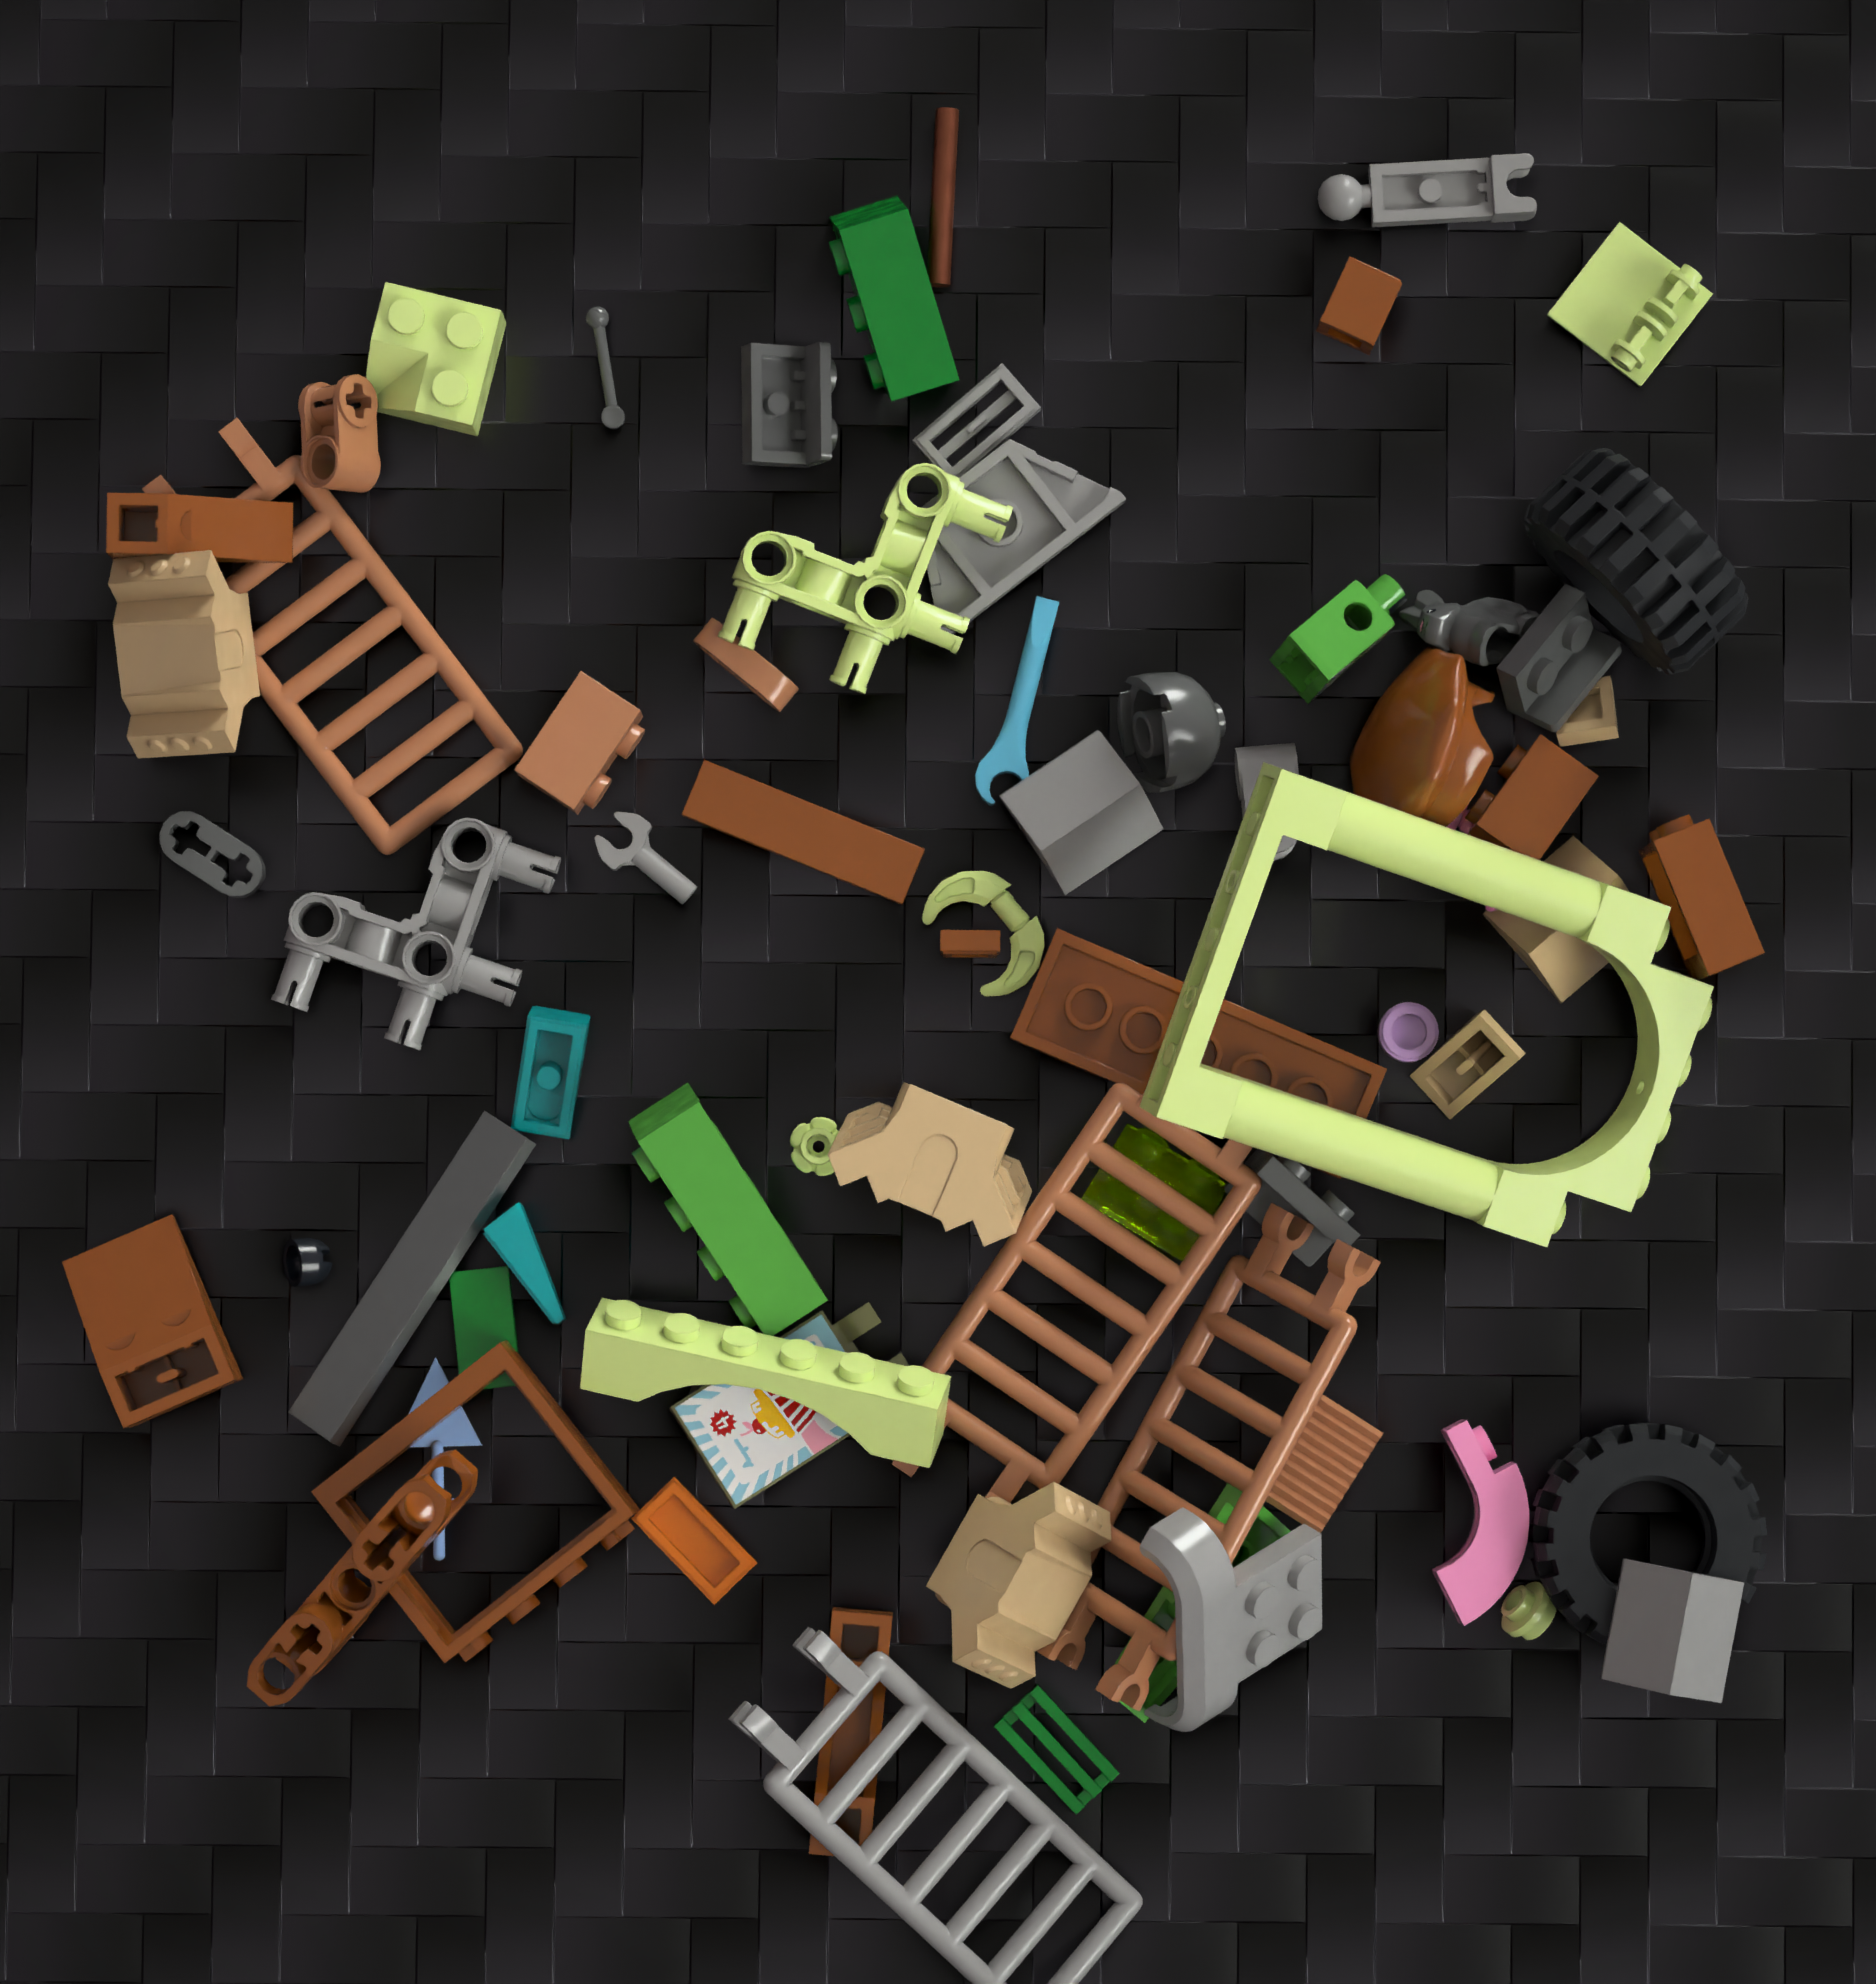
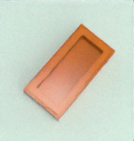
M675 1476L631 1518L714 1605L758 1563Z

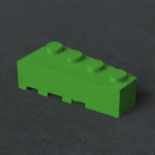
M686 1083L628 1121L641 1146L633 1151L632 1155L651 1183L661 1177L672 1193L673 1197L666 1200L664 1204L683 1232L694 1227L704 1242L705 1246L696 1252L715 1282L724 1276L727 1277L738 1294L728 1301L745 1327L751 1329L758 1325L763 1334L774 1336L828 1301L781 1225L770 1212L769 1207L750 1177L738 1163L739 1161L717 1126L710 1120L689 1083Z

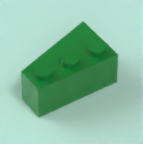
M894 196L831 216L830 220L836 240L830 241L829 246L838 275L848 274L855 296L847 298L846 301L856 333L866 331L873 353L864 355V361L873 389L884 387L886 394L892 402L960 380L908 208L898 196Z

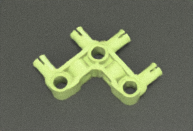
M921 463L913 465L899 477L887 497L880 517L884 520L871 557H866L862 562L858 561L854 565L816 551L814 543L797 536L773 531L758 533L746 543L741 551V556L732 576L734 579L733 585L738 588L722 630L718 633V637L730 643L734 642L741 621H745L746 625L738 646L754 651L756 639L771 601L777 602L779 598L846 624L845 629L849 631L834 673L830 676L829 680L840 686H845L855 664L857 669L849 689L866 694V687L882 645L889 646L890 641H894V639L899 637L904 639L909 634L948 649L951 653L956 654L963 638L942 630L941 626L963 634L966 633L970 618L959 616L921 601L922 595L917 593L943 526L948 527L951 522L992 538L993 541L999 543L1006 526L986 519L984 515L1006 523L1010 519L1013 507L963 489L965 483L961 482L959 477L944 472V470L934 464ZM916 476H925L933 480L938 489V499L934 506L920 508L910 501L907 495V485L910 479ZM764 543L777 546L783 553L785 560L781 572L773 576H765L757 572L751 560L752 551L755 547ZM870 588H885L893 595L896 605L889 619L877 620L866 612L863 601L866 592Z

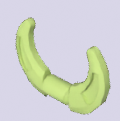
M963 871L941 881L929 895L923 911V923L926 925L932 924L937 915L953 903L966 901L980 904L983 907L991 903V908L1008 929L1014 932L1009 938L1011 943V960L1006 971L995 981L983 985L980 992L984 996L1010 994L1025 986L1039 969L1045 947L1044 932L1038 917L1035 916L1032 920H1029L1028 914L1019 906L1011 893L1006 891L1011 886L1010 883L991 872Z

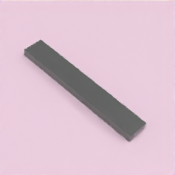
M484 1110L288 1413L329 1442L339 1447L341 1446L536 1146L534 1142Z

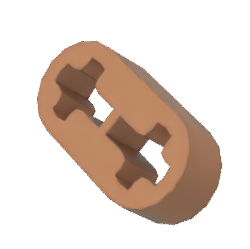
M711 618L693 642L768 705L781 712L799 688L755 650L738 646L740 638L737 635L732 643L719 638L718 633L722 630L723 624Z

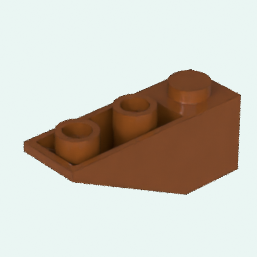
M107 493L106 553L113 560L115 558L174 555L175 553L211 550L217 562L293 563L294 504L179 494Z

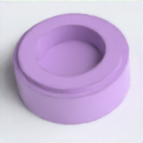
M1404 1002L1393 1006L1382 1016L1378 1025V1040L1381 1048L1389 1057L1399 1062L1410 1063L1421 1060L1434 1049L1438 1040L1439 1029L1434 1015L1429 1009L1418 1003Z

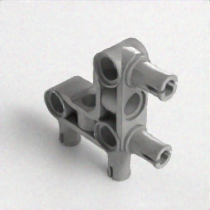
M463 818L456 820L447 827L435 849L428 868L433 873L420 912L412 914L411 920L404 918L401 922H397L365 911V906L360 902L341 896L317 892L305 894L297 899L290 909L289 926L283 940L286 942L284 947L290 950L271 1000L288 1006L297 984L290 1006L308 1012V1004L323 961L329 963L331 958L398 980L397 986L401 987L402 991L384 1038L401 1044L407 1025L411 1022L403 1045L416 1050H421V1043L436 1000L442 1001L443 997H447L448 994L451 995L453 992L458 994L460 989L499 1001L510 1007L516 992L494 984L493 981L500 980L518 987L522 977V970L513 969L472 955L473 948H470L475 931L493 880L497 881L502 876L543 890L544 893L549 894L555 879L532 869L537 867L557 874L561 864V857H554L513 843L512 836L508 835L507 831L485 824L478 819ZM470 831L479 832L484 835L486 840L485 853L475 862L467 863L460 861L455 854V844L458 838ZM315 906H328L334 917L332 928L324 936H309L303 925L306 913ZM428 944H440L447 954V963L444 969L436 975H422L416 966V956L419 950Z

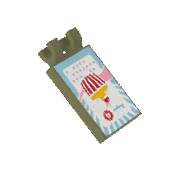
M868 1302L831 1325L824 1312L820 1311L780 1338L789 1340L802 1339L816 1346L847 1353L859 1352L853 1340L880 1324L881 1320ZM902 1353L887 1361L909 1366ZM727 1384L704 1385L669 1408L733 1510L850 1436L849 1433L822 1414L792 1399L755 1388Z

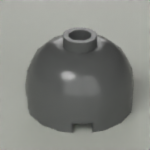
M1177 672L1147 673L1129 677L1125 682L1132 685L1131 690L1120 692L1117 724L1124 757H1130L1135 752L1138 765L1142 772L1132 774L1139 781L1142 788L1149 793L1179 789L1194 783L1212 767L1218 754L1220 738L1225 735L1226 721L1222 708L1218 703L1213 702L1209 693L1192 677Z

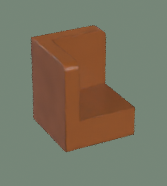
M1349 256L1316 331L1370 355L1402 286L1401 280Z

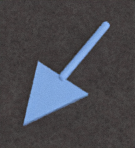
M436 1357L409 1414L449 1383ZM460 1407L411 1447H431L432 1459L443 1452V1447L482 1446L463 1407ZM442 1466L434 1469L432 1478L444 1489V1467ZM445 1528L433 1540V1557L437 1561H441L445 1557Z

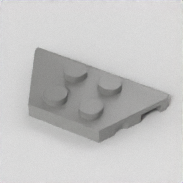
M1009 439L960 477V481L965 483L963 489L1003 505L1013 507L1010 519L1006 523L984 515L986 519L1006 526L1004 534L998 543L993 541L992 538L951 522L948 527H942L927 566L934 606L962 617L966 616L970 618L969 622H971L1125 503L1126 498L1120 491L1112 487L1109 489L1077 474L1078 471L1057 461L1052 462L1039 456L1036 451ZM936 495L934 498L928 501L921 508H929L934 506L938 499V495ZM941 626V629L946 632H949L951 634L957 633L953 630Z

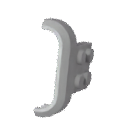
M1184 1507L1151 1526L1140 1544L1141 1554L1161 1569L1171 1585L1175 1598L1177 1696L1161 1707L1154 1704L1144 1711V1715L1166 1727L1180 1732L1195 1730L1233 1704L1237 1695L1238 1683L1261 1668L1268 1666L1272 1661L1322 1630L1321 1533L1306 1524L1300 1525L1235 1567H1232L1225 1548L1211 1528L1202 1519Z

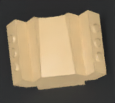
M211 550L175 553L174 555L113 559L108 585L117 601L113 630L121 697L131 714L127 739L137 758L234 753L236 751L243 708L252 698L260 696L248 593H236L229 589Z
M905 1082L901 1086L893 1107L876 1102L848 1113L828 1152V1157L840 1186L867 1176L878 1203L891 1199L941 1220L945 1232L973 1220L984 1247L1017 1232L1032 1193L1020 1160L1004 1154L1014 1128Z
M1055 1482L1014 1504L1000 1497L985 1498L977 1494L926 1587L935 1592L937 1599L951 1610L952 1662L1010 1689L1035 1677V1651L1056 1641L1092 1577L1091 1552L1112 1541L1110 1512Z

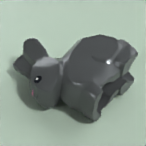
M1431 590L1418 592L1413 606L1399 612V618L1404 623L1416 628L1418 635L1425 642L1445 652L1451 650L1455 654L1462 655L1465 660L1481 666L1501 663L1540 615L1536 611L1528 610L1518 603L1490 597L1475 600L1465 605L1444 603L1443 599Z

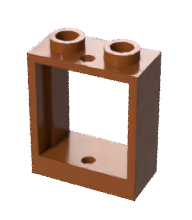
M1688 814L1665 823L1648 833L1652 842L1638 852L1659 903L1671 907L1668 916L1670 930L1689 976L1701 980L1765 953L1710 819L1693 824L1691 816Z

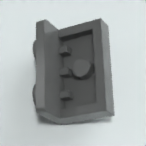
M816 342L808 346L749 343L741 346L742 464L810 468L830 461L838 436L837 424L832 418L831 393L836 385L837 369L834 360L831 359L830 343Z
M1257 1149L1244 1163L1262 1179L1260 1191L1246 1210L1260 1225H1262L1270 1204L1273 1203L1315 1226L1306 1242L1297 1250L1292 1251L1306 1266H1312L1333 1243L1335 1244L1337 1239L1351 1246L1360 1236L1348 1223L1355 1213L1329 1189L1321 1198L1304 1183L1311 1173L1299 1162L1281 1156L1276 1158L1269 1152ZM1229 1182L1224 1185L1223 1189L1227 1195L1233 1185Z

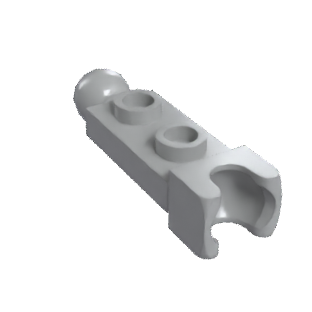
M1528 153L1492 155L1490 158L1370 164L1368 167L1369 184L1360 185L1356 179L1349 175L1338 174L1331 176L1319 188L1318 203L1326 216L1339 221L1352 219L1362 208H1370L1371 227L1490 221L1491 223L1527 221L1536 214V200L1532 197H1518L1511 194L1506 183L1510 179L1527 176L1534 163V158Z

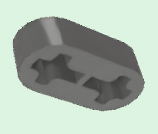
M180 811L171 815L163 823L160 831V845L164 854L224 895L238 899L252 896L262 887L266 878V866L262 857L251 847L211 821L192 811ZM194 823L198 824L200 828L196 836L211 847L206 857L190 848H187L182 855L178 854L176 850L180 842L173 837L175 830L179 826L188 830ZM221 853L235 862L241 860L243 855L247 856L250 860L246 868L253 874L251 880L247 884L238 880L232 887L226 884L229 877L228 872L214 863L219 854Z

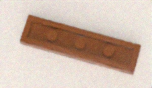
M707 760L703 761L682 812V816L900 905L904 903L925 851L924 848Z

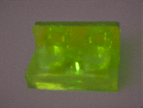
M1127 1124L1113 1148L1213 1215L1225 1194L1223 1188L1226 1183L1220 1180L1217 1174L1195 1159L1188 1160L1168 1148L1167 1142L1152 1130L1146 1128L1137 1129ZM1101 1168L1081 1198L1094 1208L1183 1261L1200 1236Z

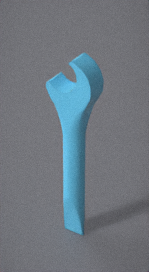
M1036 596L1004 724L992 749L978 765L975 774L976 789L981 799L989 806L995 804L989 790L994 778L1008 773L1017 776L1022 781L1029 776L1026 762L1028 723L1059 601Z

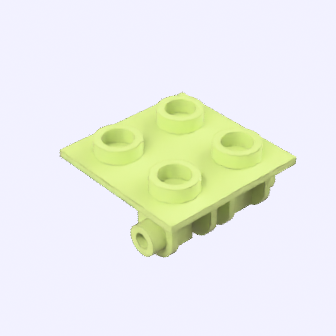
M1619 222L1547 316L1641 387L1713 293L1699 283L1702 280V276L1694 268L1687 264H1683L1679 268Z

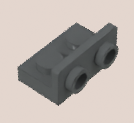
M1565 584L1496 668L1507 711L1550 732H1557L1622 652L1619 640L1593 629L1585 592Z

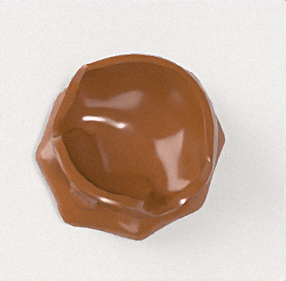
M1434 646L1427 647L1387 688L1370 714L1350 756L1353 794L1445 827L1453 822L1470 803L1493 761V753L1478 728L1472 707L1492 703L1495 693L1484 690L1468 681L1466 665L1462 655L1448 653Z

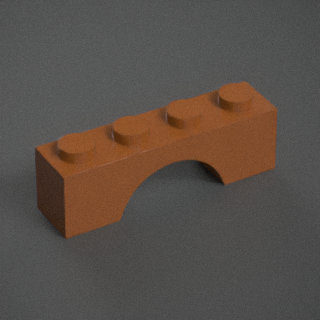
M833 1607L830 1639L858 1667L873 1652L880 1651L889 1656L893 1612ZM827 1675L823 1709L841 1689ZM880 1681L820 1749L814 1794V1804L816 1806L819 1805L882 1731L886 1687ZM878 1773L835 1822L859 1846L872 1833ZM811 1834L809 1854L834 1856Z

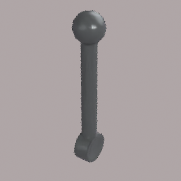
M595 306L588 310L586 322L594 331L606 408L602 411L601 419L607 428L618 429L625 422V414L617 406L605 331V326L609 322V314L605 308Z

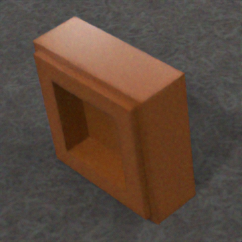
M940 930V955H943V958H997V955H1000V930Z

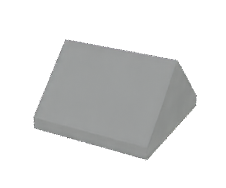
M1096 730L999 795L1064 895L1163 830L1141 784L1099 730Z
M1623 1558L1600 1679L1673 1696L1722 1703L1744 1582Z

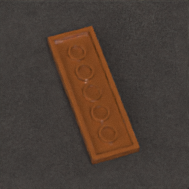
M1057 928L1010 1039L1114 1084L1125 1083L1140 1094H1143L1184 982ZM1223 999L1201 1060V1064L1364 1119L1369 1114L1387 1071V1068ZM1311 1167L1334 1178L1341 1179V1176Z

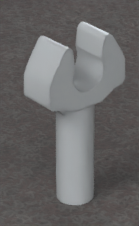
M615 812L616 820L624 828L631 831L633 836L632 843L625 849H616L608 840L600 835H596L594 840L602 861L613 871H617L622 866L638 867L683 905L698 886L650 847L648 835L652 830V826L647 820L634 813Z

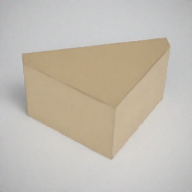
M1484 1009L1474 1015L1420 1065L1410 1077L1449 1119H1452L1526 1053Z

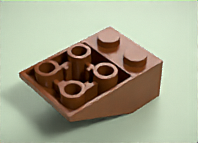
M173 1214L62 1262L100 1375L123 1428L139 1425L243 1379Z

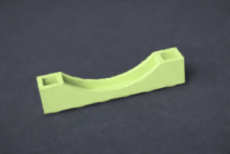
M601 1298L585 1330L580 1389L636 1402L663 1391L691 1385L727 1384L760 1389L792 1399L822 1414L849 1433L870 1455L930 1468L944 1432L951 1376L931 1372L922 1366H904L873 1359L869 1355L860 1352L847 1353L824 1348L802 1339L789 1340L762 1334L744 1326L731 1327L700 1320L687 1313H669L642 1307L629 1300Z

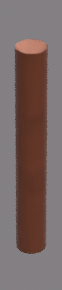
M949 107L935 109L927 274L931 287H949L951 278L959 110Z

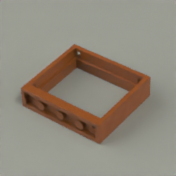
M508 1340L500 1342L311 1491L353 1545L357 1536L370 1521L350 1494L506 1372L612 1508L610 1511L457 1631L453 1629L407 1570L391 1588L389 1593L444 1663L458 1653L467 1662L493 1641V1638L487 1632L489 1628L505 1616L512 1625L518 1622L541 1603L534 1594L541 1587L553 1579L557 1586L561 1588L588 1566L581 1557L588 1550L600 1542L608 1551L631 1533L635 1528L628 1519L640 1510Z

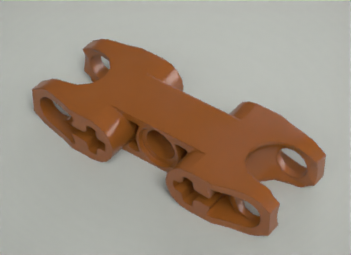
M456 1449L436 1455L414 1478L408 1480L399 1488L357 1536L354 1544L305 1602L284 1622L254 1658L248 1670L247 1687L269 1707L290 1701L314 1675L319 1673L335 1657L408 1568L471 1498L477 1486L478 1469ZM443 1466L457 1472L462 1482V1491L459 1496L451 1499L452 1494L444 1490L433 1480L431 1474L434 1469ZM354 1569H358L362 1575L369 1578L372 1587H367L363 1581L356 1578ZM276 1657V1660L294 1673L295 1678L291 1687L279 1689L269 1684L263 1672L266 1660Z

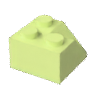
M385 282L371 336L366 379L373 385L377 394V412L478 436L506 327V320L502 311Z

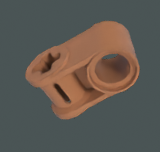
M359 374L344 376L335 385H329L324 382L308 384L303 388L298 402L302 440L301 471L306 483L313 488L365 493L371 490L377 482L381 467L377 435L378 400L373 385ZM322 401L326 404V406L315 407L317 402ZM361 403V407L356 409L350 405Z

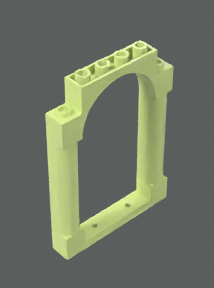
M1263 762L1139 1107L1157 1118L1220 1139L1224 1137L1473 1220L1484 1227L1548 1247L1552 1234H1556L1564 1222L1566 1215V1202L1564 1200L1568 1191L1628 1212H1632L1635 1201L1645 1193L1650 1180L1649 1163L1655 1146L1664 1139L1670 1126L1671 1113L1669 1108L1677 1087H1680L1686 1081L1691 1069L1692 1059L1690 1051L1697 1032L1704 1028L1711 1015L1712 999L1710 996L1714 986L1651 963L1655 952L1661 950L1667 940L1670 929L1668 919L1671 910L1670 906ZM1285 835L1324 850L1338 853L1574 936L1603 955L1621 977L1634 1007L1638 1034L1637 1055L1630 1084L1622 1101L1609 1120L1583 1144L1556 1158L1529 1164L1499 1163L1201 1064L1282 836Z

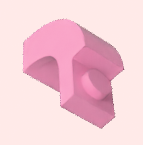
M1461 1419L1441 1429V1432L1471 1490L1474 1503V1519L1470 1534L1461 1549L1448 1561L1431 1570L1458 1623L1465 1626L1490 1609L1514 1579L1522 1562L1528 1541L1529 1504L1524 1481L1517 1464L1509 1462L1492 1470L1488 1461L1496 1458L1497 1454L1485 1430L1481 1425L1471 1429L1468 1421Z

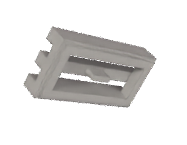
M1001 363L912 440V443L928 458L930 464H934L944 470V472L960 478L1040 412L1041 407L1004 364ZM1001 382L1006 386L1007 392L939 450L931 443L996 386ZM1016 400L1020 402L1023 407L955 466L952 467L947 462L953 454Z

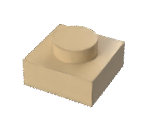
M1610 676L1601 677L1567 721L1556 732L1560 747L1619 738L1614 692Z

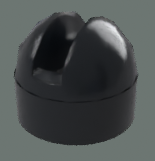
M289 1239L283 1251L284 1271L289 1284L293 1287L322 1282L332 1268V1262H323V1256L330 1253L329 1247L318 1239Z

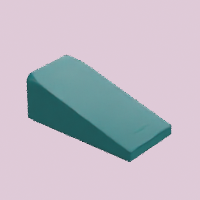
M532 1006L527 1017L511 1128L516 1131L570 1139L587 1044L590 1015Z
M518 1202L485 1227L483 1234L552 1324L561 1325L567 1318L524 1206Z

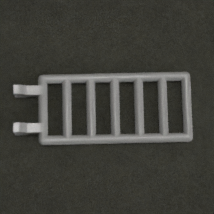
M807 1627L792 1646L841 1688L796 1741L790 1738L756 1704L752 1706L749 1702L744 1701L729 1718L737 1728L756 1742L777 1762L763 1780V1787L767 1794L972 1984H1007L1005 1981L1091 1880L1114 1901V1904L1047 1983L1079 1984L1141 1909L1143 1898L1140 1893L887 1654L880 1651L873 1652L858 1667L823 1631L818 1630L815 1632L812 1628ZM880 1681L904 1705L819 1805L816 1806L792 1782ZM922 1721L946 1743V1746L861 1846H859L835 1822ZM965 1761L989 1785L902 1886L878 1862ZM1007 1801L1031 1824L949 1922L944 1925L921 1901ZM1050 1841L1073 1864L987 1965L963 1943L964 1940L1043 1846Z

